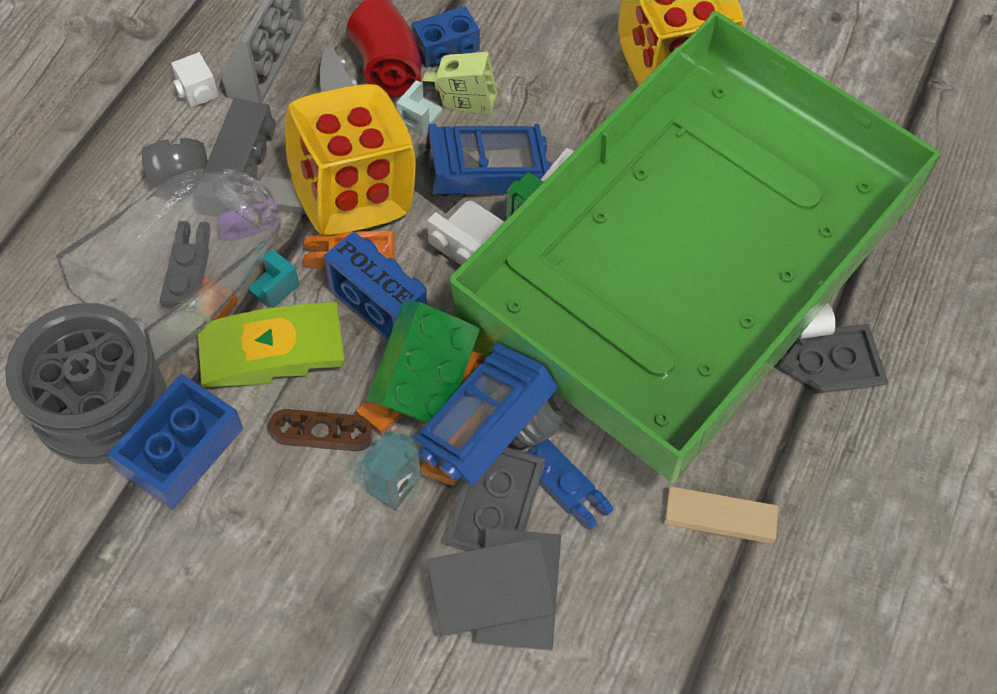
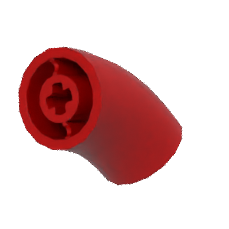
M364 0L350 16L346 26V35L356 46L362 57L367 84L380 86L389 97H402L416 80L421 82V58L415 36L404 17L390 0Z

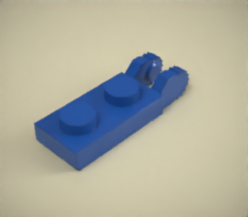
M549 439L539 443L528 452L529 454L546 458L539 485L567 514L571 513L585 528L591 530L597 525V521L592 513L581 504L586 499L604 516L609 515L613 511L610 501L599 490L595 489V485Z

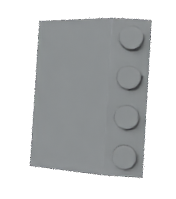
M263 0L259 5L239 45L236 46L228 66L224 67L222 71L221 82L224 84L227 98L263 103L305 24L302 0Z

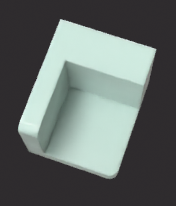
M417 80L396 102L397 110L406 127L422 136L427 132L428 124H434L442 114L440 106L423 98V84Z

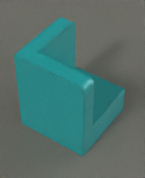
M271 249L262 257L266 272L248 288L249 293L268 308L276 307L299 286L296 267Z

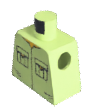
M489 52L445 55L441 59L438 72L424 73V89L439 91L443 106L446 108L491 115L497 96V89Z

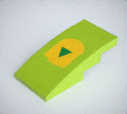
M337 302L307 303L266 308L231 315L197 325L201 387L272 384L273 377L308 375L309 368L343 367L345 358Z

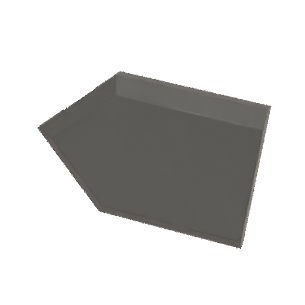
M869 324L836 327L832 335L798 339L779 365L780 368L820 393L888 384Z

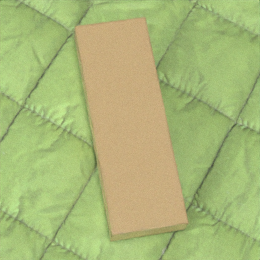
M670 486L664 524L773 544L776 540L779 506Z

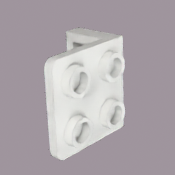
M467 201L448 220L436 212L427 220L428 243L462 265L504 221L474 201Z

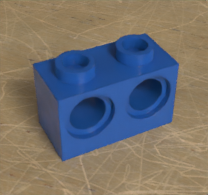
M466 6L411 23L412 32L419 47L420 58L426 68L440 64L442 57L445 55L480 51V29Z

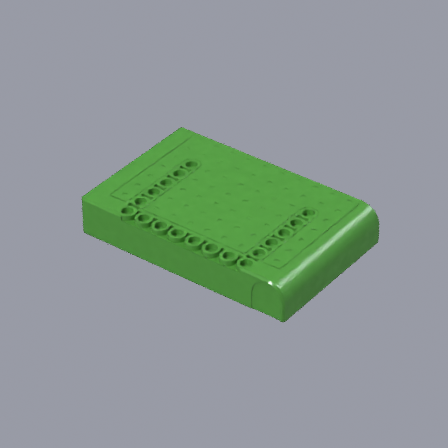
M713 11L709 18L680 47H677L452 274L450 284L455 315L463 321L480 327L479 333L494 345L498 342L543 364L559 386L555 393L668 481L675 482L908 209L932 174L941 156L940 151L718 11Z

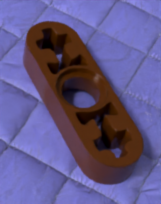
M282 409L274 413L269 421L272 437L281 445L362 451L369 447L373 440L371 423L360 415ZM286 422H291L292 427L288 428L287 433H282L280 427H284ZM303 422H305V435H302L300 429H303ZM319 423H326L331 427L330 433L321 438L315 437L311 431ZM338 425H341V427H342V431H340V436H341V438H337V437H338V429H337V426H338ZM355 428H361L362 431L358 439L351 438V433H354Z

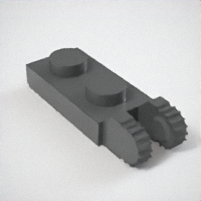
M178 222L175 232L176 243H173L160 297V303L163 307L197 308L210 252L208 249L211 234L210 223L200 222L196 231V244H189L191 233L189 222Z

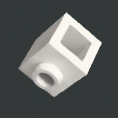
M200 52L171 63L176 78L173 81L174 88L179 98L185 97L191 108L219 97L214 76Z

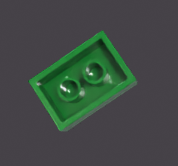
M403 301L366 401L427 424L459 389L480 327L424 303Z

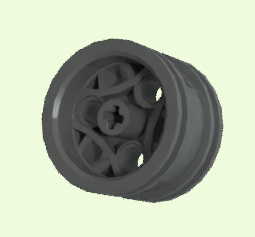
M77 303L62 306L42 315L31 323L16 339L9 352L5 368L6 386L12 400L22 414L30 421L33 430L52 453L64 460L78 464H104L112 462L107 453L167 389L166 382L155 359L152 357L150 347L139 325L124 312L99 303Z

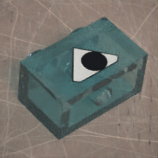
M387 429L361 462L366 492L394 511L398 509L421 479L417 444L407 435L402 433L397 435Z

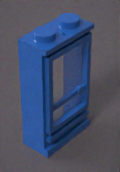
M428 124L425 149H430L428 165L429 169H434L435 172L431 189L432 194L507 193L510 185L516 180L520 181L527 172L541 180L552 166L551 162L546 159L547 140L545 136L541 135L539 124H534V127H437L436 124Z
M498 342L491 348L494 352L486 357L485 362L477 367L420 431L421 434L417 435L415 433L412 436L421 448L418 454L432 467L440 464V469L452 480L457 482L461 478L472 486L559 387L543 364Z

